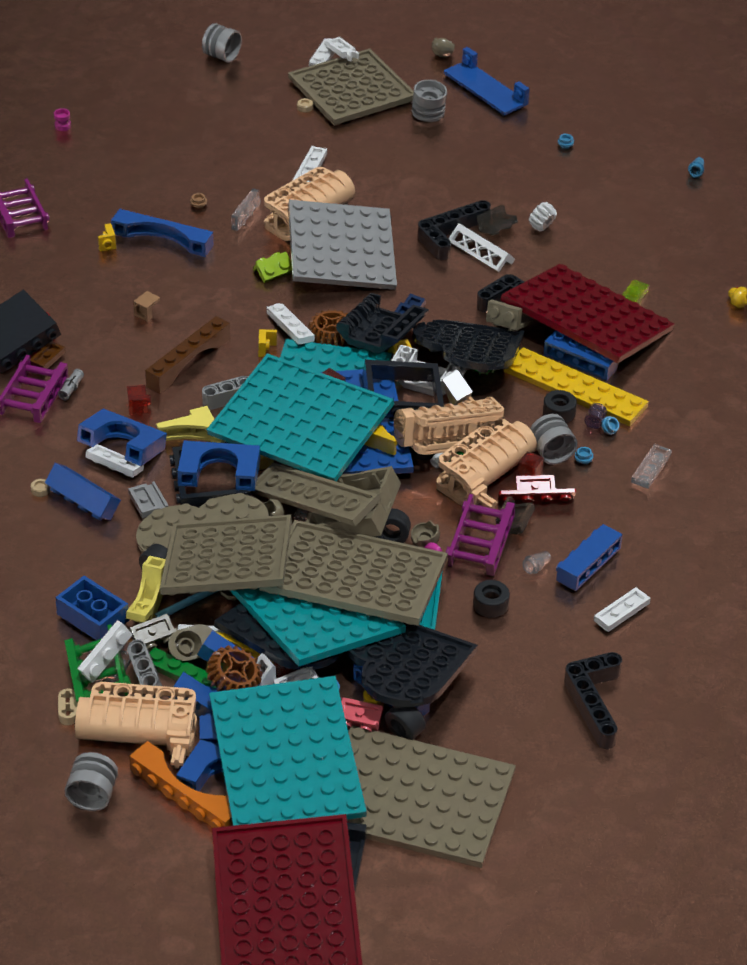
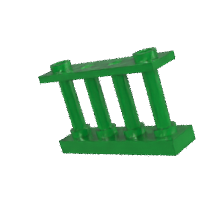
M111 624L107 625L108 631H109V630L111 629V627H112ZM73 638L65 640L77 703L80 697L90 698L91 691L87 690L86 687L92 683L77 669L83 662L80 657L84 653L92 651L101 639L82 646L76 645ZM121 650L113 658L116 665L104 669L94 681L96 682L118 674L119 681L114 683L131 684L129 676H126Z

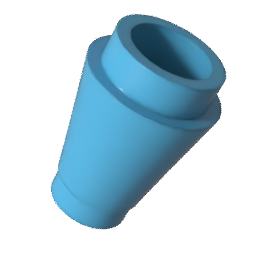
M697 157L689 164L688 172L691 176L699 177L704 173L703 158Z

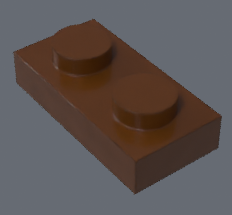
M51 341L30 359L31 365L48 369L66 353V349L64 346Z

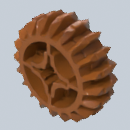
M328 309L326 312L321 310V313H315V316L311 317L308 324V329L315 335L314 342L335 346L349 345L336 329V324L346 317L348 313H343L342 310L338 312L336 309L334 311Z
M230 645L225 648L221 647L211 655L207 662V680L212 681L211 687H217V692L259 686L263 672L260 671L261 664H257L258 658H252V652L246 653L245 647L241 650L238 649L237 645L233 648Z

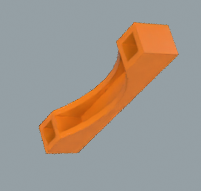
M147 741L129 755L130 770L134 775L140 776L150 786L160 790L167 798L176 801L181 808L193 813L198 820H203L211 828L233 826L228 796L202 793L181 783L168 769L162 750Z

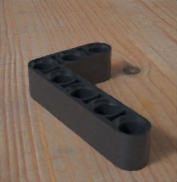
M481 200L423 219L418 222L417 238L436 259L447 260L450 258L451 241L446 236L452 234L458 223L466 228H471L488 222L490 220L491 204L488 201Z
M512 274L500 277L478 291L477 309L481 312H487L488 301L502 302L500 299L503 293L524 283V281Z
M615 652L568 663L565 668L564 684L596 743L602 749H611L615 746L618 728L594 685L620 677L622 657Z

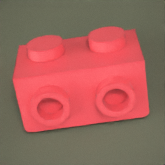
M342 698V707L348 729L354 725L370 732L372 730H379L384 706Z

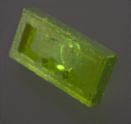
M633 280L622 295L632 302L639 303L648 292L649 284Z

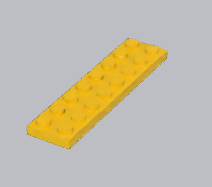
M524 347L517 353L514 363L508 369H504V372L549 392L555 390L570 392L575 396L577 404L604 416L615 417L618 422L627 426H631L646 410L649 403L645 399Z

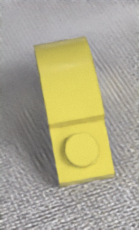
M149 556L144 562L140 589L135 601L126 611V619L141 623L154 618V614L157 612L163 597L160 592V585L166 559Z

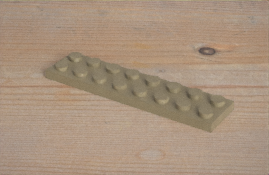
M272 463L257 478L255 491H250L253 494L276 499L279 502L354 526L360 523L381 500L376 493L276 463Z

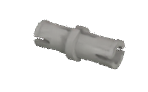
M75 369L71 376L64 381V386L58 392L60 399L68 400L71 393L77 390L79 382L84 377L82 370Z

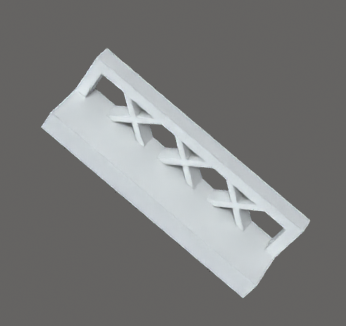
M458 223L448 238L452 244L500 272L506 262L512 265L515 260L509 253ZM460 232L463 235V240L456 242L455 238ZM474 241L476 248L468 249V242ZM487 249L488 255L481 257L480 250ZM498 256L501 260L495 266L493 265L492 258Z

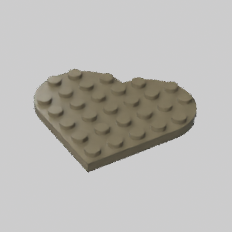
M243 493L211 498L199 508L189 504L174 505L156 509L147 516L137 529L136 540L141 553L153 544H160L168 549L173 523L266 517L269 514L266 506L259 499L244 495Z

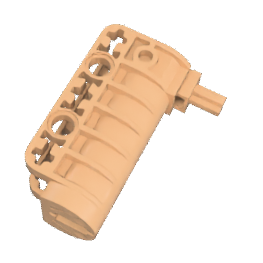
M316 167L264 197V206L272 212L264 220L265 229L279 238L289 241V200L344 205L353 200L355 196L352 180L341 170L331 172L324 167Z
M468 396L467 400L457 405L449 403L444 407L433 405L431 408L419 407L418 410L412 408L398 409L394 415L395 437L401 447L411 446L418 454L444 453L486 422L496 421L504 417V407L493 397L474 400L471 396ZM483 433V434H482V436H484V437H489V436H490V435L487 434V433Z
M499 418L496 421L486 422L439 456L438 465L444 472L439 474L436 480V488L459 505H463V502L467 501L469 494H473L474 505L481 503L485 507L495 509L498 502L487 495V486L536 451L537 442L533 432L527 425L519 421L511 424L507 420ZM483 433H487V434H489L490 436H489V437H484V436H482V434H483ZM462 451V452H464L465 454H463V455H458V454H456V452Z
M98 682L93 685L90 698L80 697L78 700L75 719L76 738L144 744L148 741L153 745H165L167 750H170V755H172L170 764L175 765V768L183 766L185 756H189L193 750L197 729V716L195 714L196 693L189 688ZM120 692L129 693L124 697L117 695ZM171 696L168 700H162L160 697Z

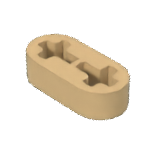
M63 689L58 694L59 721L64 725L75 723L78 703L73 689ZM66 698H70V702L66 703ZM66 711H70V716H66Z

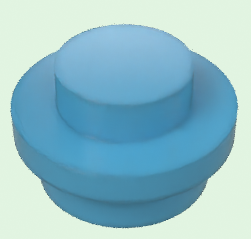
M562 134L558 139V144L563 148H569L574 145V139L570 134Z
M607 416L602 420V428L606 434L613 435L619 429V422L615 417Z
M588 447L578 448L574 455L575 460L582 464L590 463L593 460L592 450Z

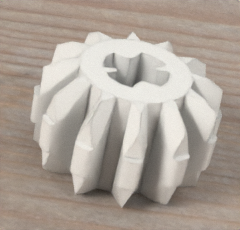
M542 202L533 209L528 221L534 229L544 231L555 220L557 215L556 209L551 204Z

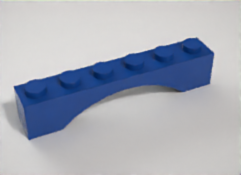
M119 209L111 219L115 235L127 238L134 236L163 237L179 243L189 253L206 257L214 246L212 231Z

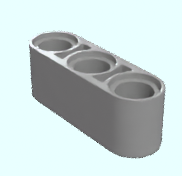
M240 376L204 386L202 388L203 407L208 406L209 410L226 406L249 376Z
M139 639L131 641L128 644L127 651L140 685L153 684L152 686H162L145 643Z

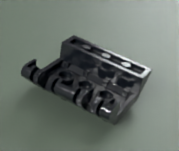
M370 293L362 300L363 302H360L346 317L336 324V329L348 344L356 348L370 350L373 353H382L398 343L429 313V309L412 305L404 314L380 308L381 295Z

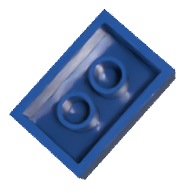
M86 576L81 577L55 597L57 615L95 640H99L108 632L107 625L111 624L113 626L117 620L125 625L129 621V619H126V611L129 609L128 603Z

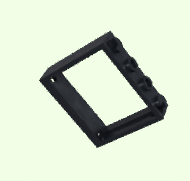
M365 359L362 373L364 389L374 392L373 379L432 382L435 403L394 401L393 407L384 418L394 419L395 412L398 409L412 408L418 410L419 407L431 408L433 405L444 407L437 363Z
M182 446L172 447L173 455H169L170 467L174 466V468H171L172 479H176V481H173L174 492H178L176 494V504H189L199 508L211 498L237 493L250 496V490L236 489L186 494L185 486H178L177 471Z

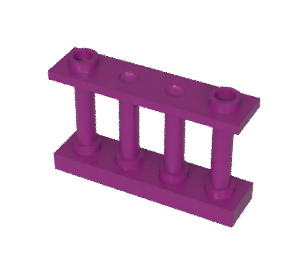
M28 178L24 179L25 188L2 193L0 191V222L8 238L15 237L14 230L17 227L41 222L44 230H48L47 223L50 222L48 212L45 213L35 194L34 185L30 184ZM25 194H27L28 196L26 198L12 200L6 202L5 200L3 201V199ZM32 204L33 206L14 211L7 210L8 208ZM33 213L37 214V216L17 221L12 220L14 217Z
M26 355L23 361L19 363L18 369L0 395V415L4 414L7 407L31 411L34 422L41 423L58 396V392L64 386V381L69 378L67 363L60 362L57 369L51 370L32 366L30 355ZM30 372L51 378L50 380L43 381L29 378L27 375ZM22 384L44 388V390L38 393L20 389ZM17 395L36 399L37 401L36 403L29 404L12 399Z
M469 494L467 501L463 502V513L451 547L448 546L446 549V553H448V566L452 567L455 558L481 563L486 567V575L494 576L515 517V503L507 502L505 509L498 510L474 505L473 494ZM474 512L498 517L501 521L500 524L491 525L469 519L471 513ZM466 527L494 533L495 538L489 541L466 536L464 533ZM461 543L489 548L490 553L489 555L481 556L458 551Z

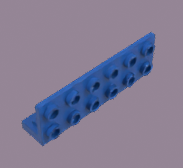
M469 47L463 48L461 63L444 70L445 75L503 115L529 104L530 88L521 82L514 83L513 92L477 67L478 53Z

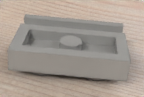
M155 481L150 485L142 484L128 488V494L142 518L149 516L156 509L168 507Z

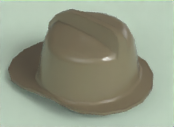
M203 624L179 629L173 632L169 638V651L176 659L181 661L200 658L197 653L213 629Z

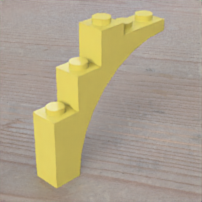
M208 406L189 410L190 415L156 423L158 430L167 433L166 441L195 439L215 443L226 442L207 434L206 429L214 421ZM260 455L259 470L267 469L274 463V460Z

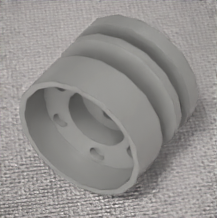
M213 23L205 31L202 40V50L206 55H211L214 58L217 57L225 62H232L241 49V33Z
M422 80L414 86L413 116L425 122H434L442 119L447 96L445 85L436 80Z
M558 414L544 415L532 424L530 430L536 438V449L547 464L555 465L568 460L576 451L577 439L568 428L564 419Z
M93 752L80 754L73 763L71 775L64 789L65 796L70 803L83 810H101L110 801L112 788L118 776V767L110 758L102 754Z

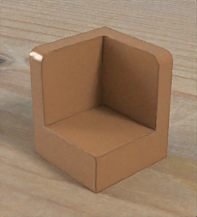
M149 291L143 293L133 301L134 315L147 322L151 320L152 307L160 301V297Z

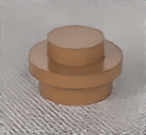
M196 193L192 195L190 203L196 208H202L207 204V198L202 193Z

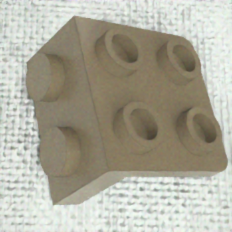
M495 300L488 301L486 321L493 323L494 326H503L510 331H518L533 323L534 318L522 315V308Z

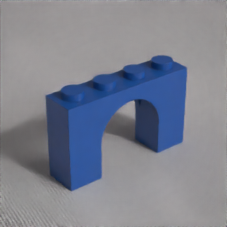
M102 409L78 424L77 441L94 447L107 438L119 437L131 440L126 445L125 460L142 466L165 450L167 433Z
M183 441L177 471L178 486L197 487L200 472L205 466L211 463L223 462L236 468V490L255 491L260 465L259 445Z
M212 630L197 655L208 662L211 655L219 648H225L228 645L233 648L236 645ZM183 672L173 687L189 688L195 691L196 716L199 717L200 715L212 713L209 693L217 692V687L203 685Z
M200 739L177 773L176 778L184 785L200 792L205 782L212 775L223 772L218 745Z

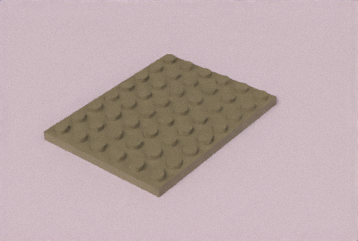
M294 520L291 525L284 586L276 588L261 587L260 590L270 594H279L288 598H297L311 603H319L329 607H337L347 611H355L369 616H377L387 620L419 626L447 561L448 553Z
M352 725L348 733L367 817L349 819L347 822L366 824V839L482 868L515 773L516 765L374 730L370 732Z

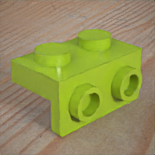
M276 252L267 259L264 257L260 258L253 267V271H258L264 283L292 273V262L287 252Z

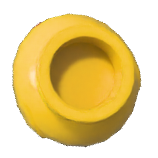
M734 287L728 291L732 305L737 308H744L747 305L746 287Z

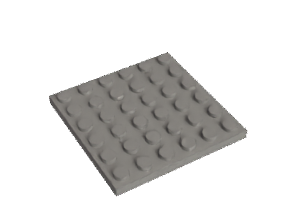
M289 200L288 212L293 281L396 290L397 279L390 209Z

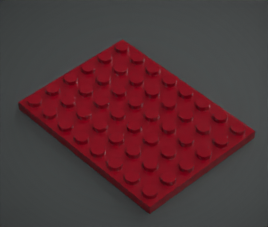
M558 264L503 293L500 299L506 304L522 308L523 313L616 363L623 361L669 333L675 325L667 318L655 314L652 310L643 308L637 302L626 299L623 295L611 291L608 287L599 285L595 280L588 279L582 276L581 273L575 272L563 264Z
M346 814L212 828L221 965H363Z

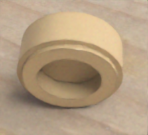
M307 98L300 99L297 102V109L301 112H310L313 109V102Z
M36 479L31 483V493L34 496L43 497L49 494L50 486L45 484V479Z

